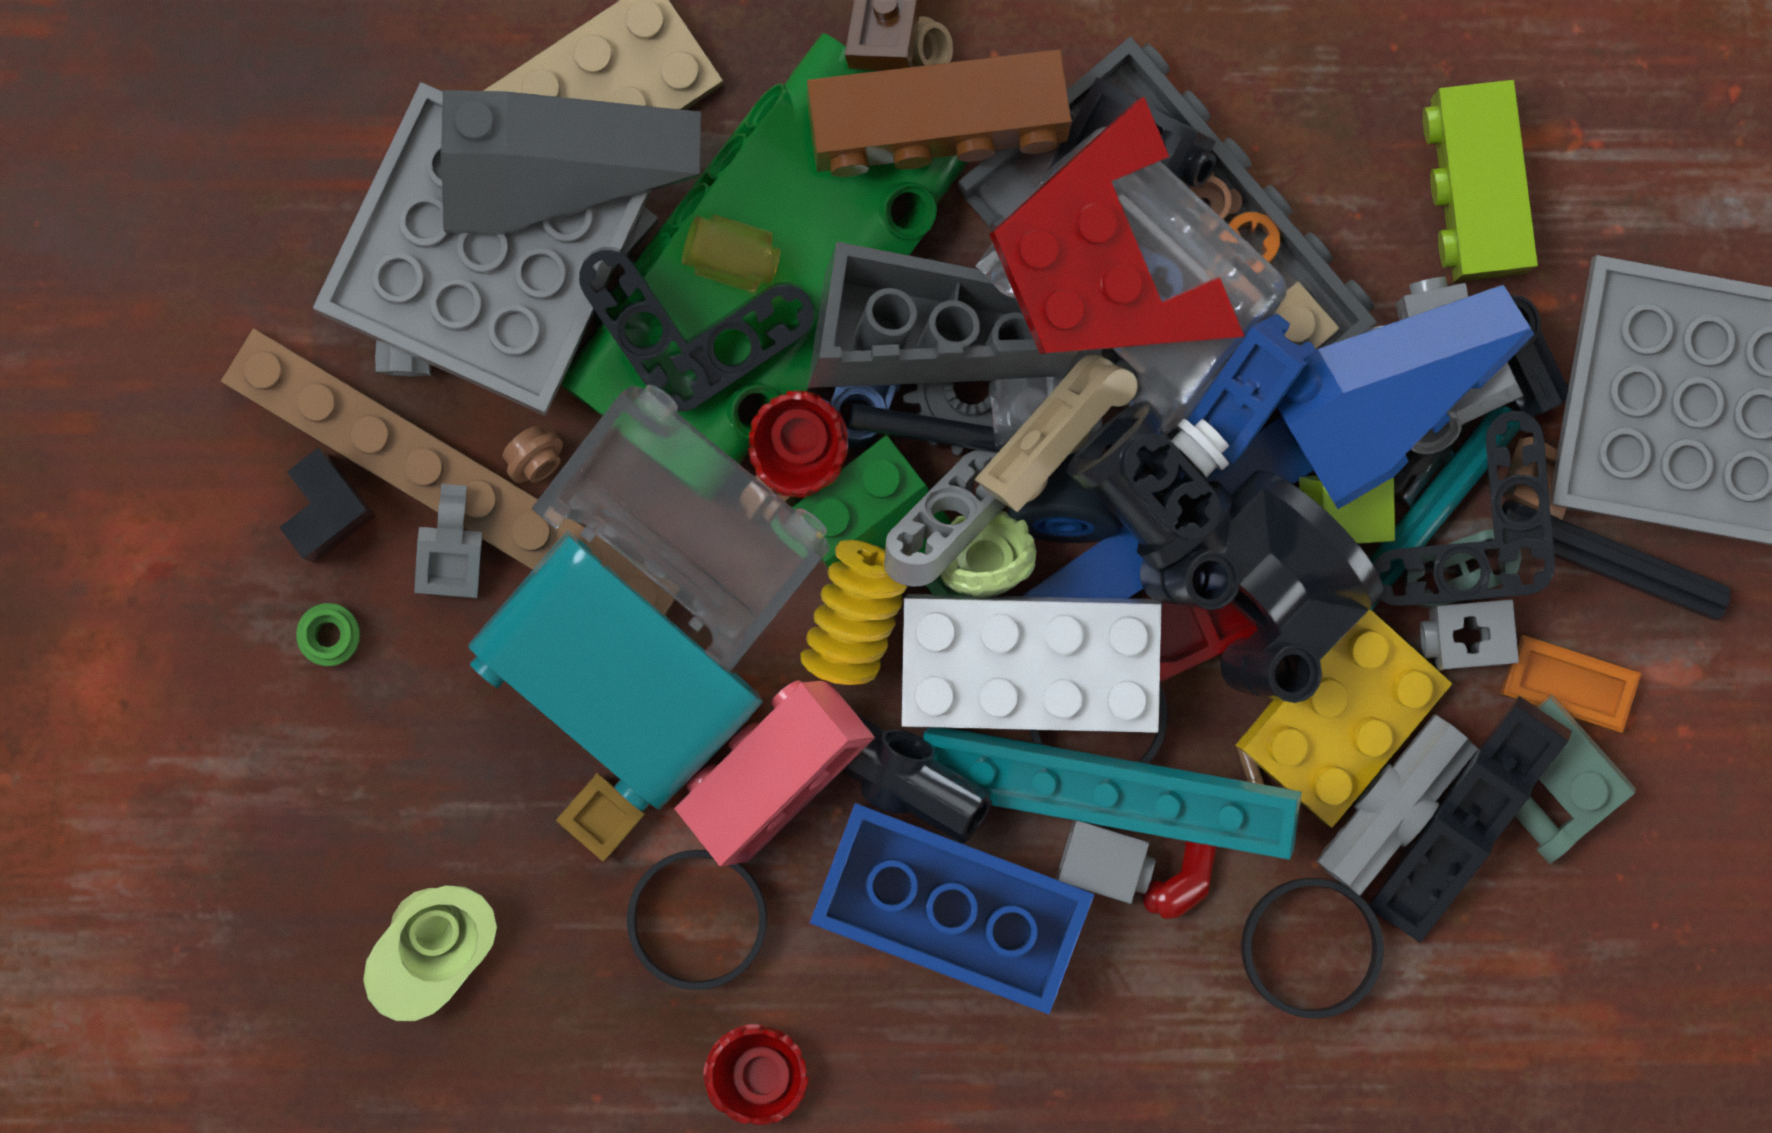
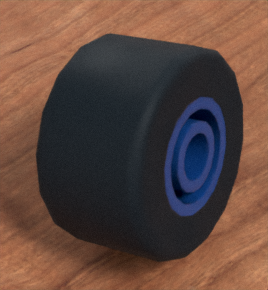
M1076 452L1069 454L1048 477L1047 485L1040 495L1026 502L1018 512L1008 507L1007 514L1017 520V522L1025 520L1029 529L1028 533L1033 538L1060 543H1083L1099 541L1110 537L1120 528V520L1091 488L1086 490L1079 488L1066 473L1068 464Z

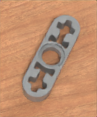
M976 450L966 454L889 532L886 539L884 567L885 571L894 581L906 586H923L933 582L1002 511L1006 505L991 496L981 485L976 488V496L973 495L974 481L978 483L975 478L997 453ZM942 510H953L964 515L966 520L959 524L949 525L938 521L933 515ZM924 538L927 540L925 554L918 552L923 547Z

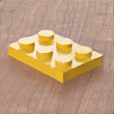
M1370 609L1320 660L1322 677L1320 686L1314 695L1305 701L1297 703L1274 699L1235 745L1283 788L1302 791L1300 803L1331 828L1453 684Z

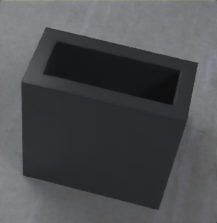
M320 448L314 450L287 471L310 501V504L279 528L303 559L312 563L317 562L376 516L331 456Z

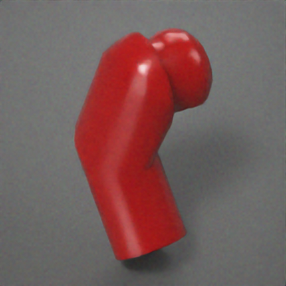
M1186 841L1181 872L1166 882L1151 881L1149 883L1146 894H1143V904L1146 910L1151 914H1160L1163 919H1175L1204 900L1210 890L1217 846Z

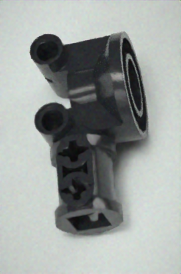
M1142 401L1121 411L1098 429L1076 452L1068 464L1066 473L1082 490L1091 488L1139 542L1136 552L1144 560L1140 569V580L1147 595L1155 601L1209 610L1223 608L1231 603L1249 622L1256 626L1257 630L1250 637L1236 639L1227 646L1222 654L1220 663L1221 674L1228 686L1238 692L1292 703L1307 700L1314 695L1320 686L1322 677L1320 660L1383 596V584L1375 567L1348 532L1318 503L1290 482L1273 473L1257 470L1230 495L1218 481L1208 482L1161 429L1163 417L1151 403ZM1105 448L1109 449L1105 454L1102 453Z

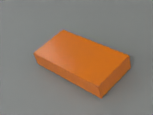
M1518 635L1519 663L1509 664L1500 695L1515 700L1518 696H1521L1537 707L1553 694L1574 719L1616 733H1623L1642 673L1525 635Z

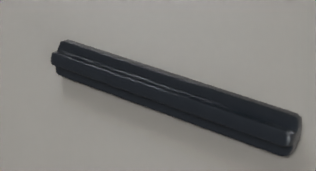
M1505 500L1501 505L1505 515L1513 521H1527L1537 512L1536 509L1513 500ZM1551 516L1555 558L1710 620H1720L1728 608L1731 599L1728 586Z

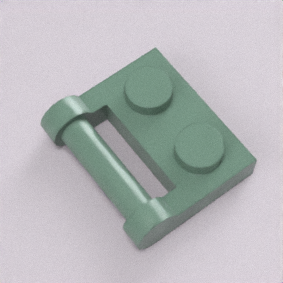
M1553 694L1540 703L1537 708L1572 732L1569 742L1539 780L1572 817L1558 828L1531 797L1515 815L1540 844L1536 850L1548 864L1554 862L1567 852L1576 841L1634 795L1636 790Z

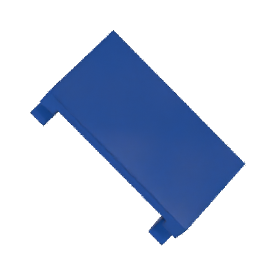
M1278 313L1251 327L1187 419L1193 426L1201 419L1211 425L1228 443L1229 447L1222 455L1232 464L1239 461L1315 352L1312 343L1304 342L1300 346L1284 336L1289 329L1290 323Z

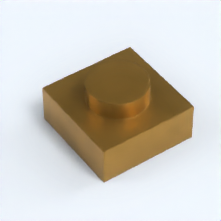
M596 773L555 821L602 862H605L646 814L627 801L600 773Z

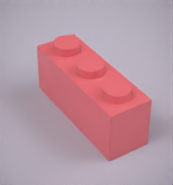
M797 680L787 685L772 699L771 706L774 710L760 724L758 722L752 723L733 737L728 745L732 752L720 764H712L704 768L687 784V789L690 793L674 809L720 867L749 862L875 738L830 682H801Z

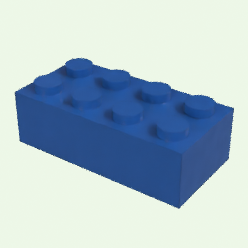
M855 803L810 924L1043 1013L1050 1014L1094 894Z

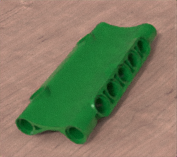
M825 33L819 36L790 74L784 85L782 83L776 84L760 97L634 262L686 340L766 287L777 282H792L801 286L808 293L814 307V319L810 329L801 338L697 407L686 412H673L662 407L655 400L597 314L594 325L598 330L589 338L573 359L561 383V386L580 401L612 422L712 499L718 495L749 454V448L751 447L749 445L751 422L754 416L758 415V410L764 404L770 403L771 399L786 394L787 391H807L824 275L836 242L909 256L926 232L931 229L936 219L937 204L969 163L958 160L957 155L932 158V163L916 169H898L894 166V163L869 166L867 172L852 177H836L831 174V171L817 172L807 104V80L877 72L867 69H849L845 58L846 46ZM905 193L908 199V210L901 220L894 223L890 214L891 205L896 197ZM618 283L612 291L618 300V305L608 307L607 310L613 318H616L628 303L643 299L645 296L639 288H636L628 298L620 283ZM781 295L775 297L771 301L774 312L760 323L755 311L743 317L756 329L762 347L774 341L766 334L765 330L778 321H784L789 328L799 322L796 310L802 306V303L797 298L787 302ZM638 312L627 320L625 333L633 344L640 347H648L660 339L662 324L654 314ZM728 329L721 332L713 344L716 356L727 364H737L743 361L751 349L749 338L737 329ZM672 341L660 355L643 360V363L648 370H651L659 361L668 375V383L663 387V390L667 394L678 391L683 397H687L693 393L690 381L696 374L691 369L683 373L677 370L669 358V354L681 349L675 341ZM756 393L758 407L754 415L745 421H740L738 409L741 401L747 395Z

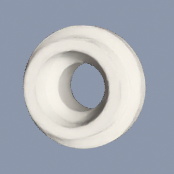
M1183 419L1177 425L1180 432L1172 441L1203 477L1207 478L1216 468L1223 471L1229 465L1226 458L1222 455L1229 447L1228 443L1205 420L1201 419L1193 426L1186 419Z

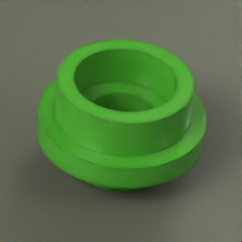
M324 603L310 608L301 617L297 626L296 639L299 649L308 660L322 666H336L351 658L357 650L360 642V628L356 618L349 610L337 604ZM327 623H334L340 630L339 641L331 647L323 646L318 639L320 628Z

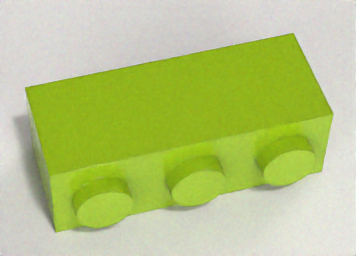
M1514 80L1439 88L1430 99L1431 106L1423 108V129L1426 143L1428 145L1436 144L1439 168L1431 169L1430 182L1434 205H1444L1447 230H1440L1438 233V247L1442 267L1452 268L1453 283L1528 274L1538 264Z

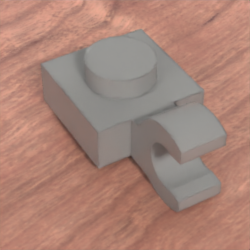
M441 484L437 528L419 527L414 593L477 598L482 532L463 530L467 486Z

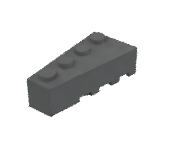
M836 242L824 275L807 388L1064 378L1078 351L1039 354L1006 274Z

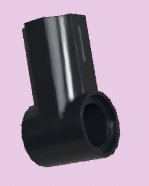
M1511 294L1510 296L1534 333L1507 362L1523 395L1511 402L1515 411L1525 412L1534 417L1564 403L1567 399L1568 386L1540 330L1541 320L1537 308L1525 297Z

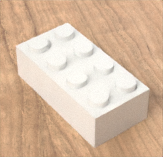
M907 594L904 598L902 726L1158 732L1161 602L1154 599L1025 596L981 598L973 597L972 595Z

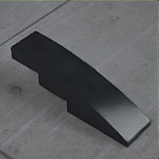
M1518 696L1444 795L1433 816L1401 856L1369 904L1371 910L1421 943L1490 855L1494 842L1529 799L1533 786L1569 742L1572 731L1521 696Z

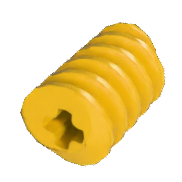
M849 539L840 541L835 548L836 557L841 562L833 563L828 569L829 579L833 583L826 584L821 590V599L826 605L819 606L814 611L813 618L818 627H812L806 636L807 643L812 649H804L800 657L801 663L805 668L819 679L835 684L859 685L874 680L879 673L881 667L880 658H882L888 647L887 637H889L895 626L894 615L898 613L902 606V593L905 592L908 586L894 581L885 571L884 549L864 541Z

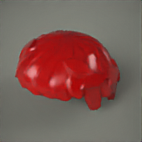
M799 390L787 391L786 394L771 399L770 403L764 404L758 410V415L754 416L751 422L752 427L749 432V445L751 447L749 448V455L758 478L768 487L781 493L782 496L807 497L820 491L837 479L848 454V431L840 411H837L820 395Z
M756 1024L740 1026L723 1035L710 1050L703 1072L704 1083L711 1104L719 1112L725 1113L732 1120L742 1124L751 1123L753 1125L777 1123L798 1108L805 1097L809 1080L805 1059L802 1058V1051L798 1045L794 1044L793 1040L782 1031Z

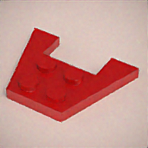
M1145 97L1137 99L989 233L1039 354L1245 337L1220 277L1213 278L1161 301L1116 194L1112 181L1169 157Z

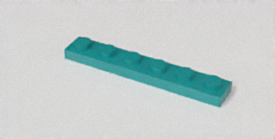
M928 727L924 732L923 739L934 749V760L991 792V805L1288 860H1290L1294 852L1302 791L945 727Z

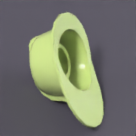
M446 885L414 892L400 903L392 916L391 925L375 944L365 965L363 982L367 998L380 1014L395 1021H417L434 1014L451 999L471 972L483 961L494 943L497 929L493 909L483 896L466 887Z

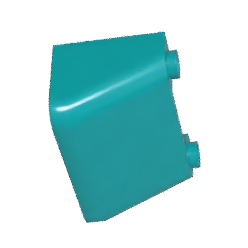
M567 529L470 641L468 647L476 655L470 666L497 689L506 681L621 780L614 788L633 806L642 812L649 804L661 810L748 721L763 703V700L759 693L739 675L729 670L726 672L723 664L716 657L706 652L621 579L607 564L604 567L601 564L602 561L591 552L592 549Z

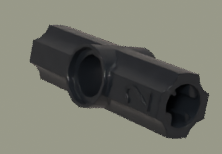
M856 714L875 738L841 772L862 784L860 789L864 798L875 807L887 812L898 814L910 812L963 844L971 839L980 824L985 820L992 804L990 800L991 792L934 760L935 752L933 747L920 736L904 730L890 729L885 731Z

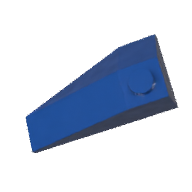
M1501 285L1315 350L1304 369L1277 405V408L1333 503L1339 509L1393 478L1409 462L1405 454L1429 430L1436 434L1450 420L1447 412L1470 389L1482 388L1534 333L1505 286Z

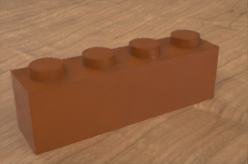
M1060 49L807 80V104L817 172L831 171V174L836 177L857 176L867 172L869 166L894 163V166L898 169H916L932 163V158L957 155L958 160L964 162L981 161L994 156L995 150L1020 148L1021 152L1025 154H1039L1054 150L1058 147V143L1067 142L1071 117Z

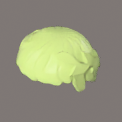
M1001 511L940 574L945 585L959 594L964 593L973 597L985 598L1005 593L1014 588L1020 581L1027 579L1035 567L1036 548L1032 535L1028 533L1029 529L1025 520L1017 522L1006 511ZM957 516L950 525L964 522L966 520L965 516Z

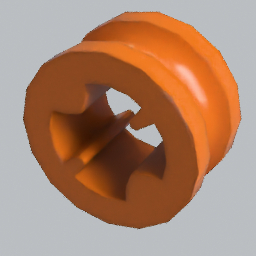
M1245 212L1236 216L1228 224L1222 239L1223 252L1234 260L1245 264L1252 271H1258L1267 267L1275 258L1280 246V233L1266 215L1258 212ZM1250 226L1251 233H1254L1255 228L1258 227L1266 234L1267 237L1261 245L1264 255L1252 258V251H1248L1245 257L1236 250L1235 247L1241 239L1238 232L1240 228Z

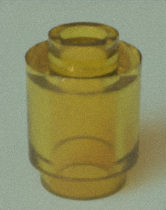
M715 214L710 219L696 216L684 244L682 264L695 268V275L754 293L761 282L771 283L778 267L780 248L772 246L773 234L770 231Z

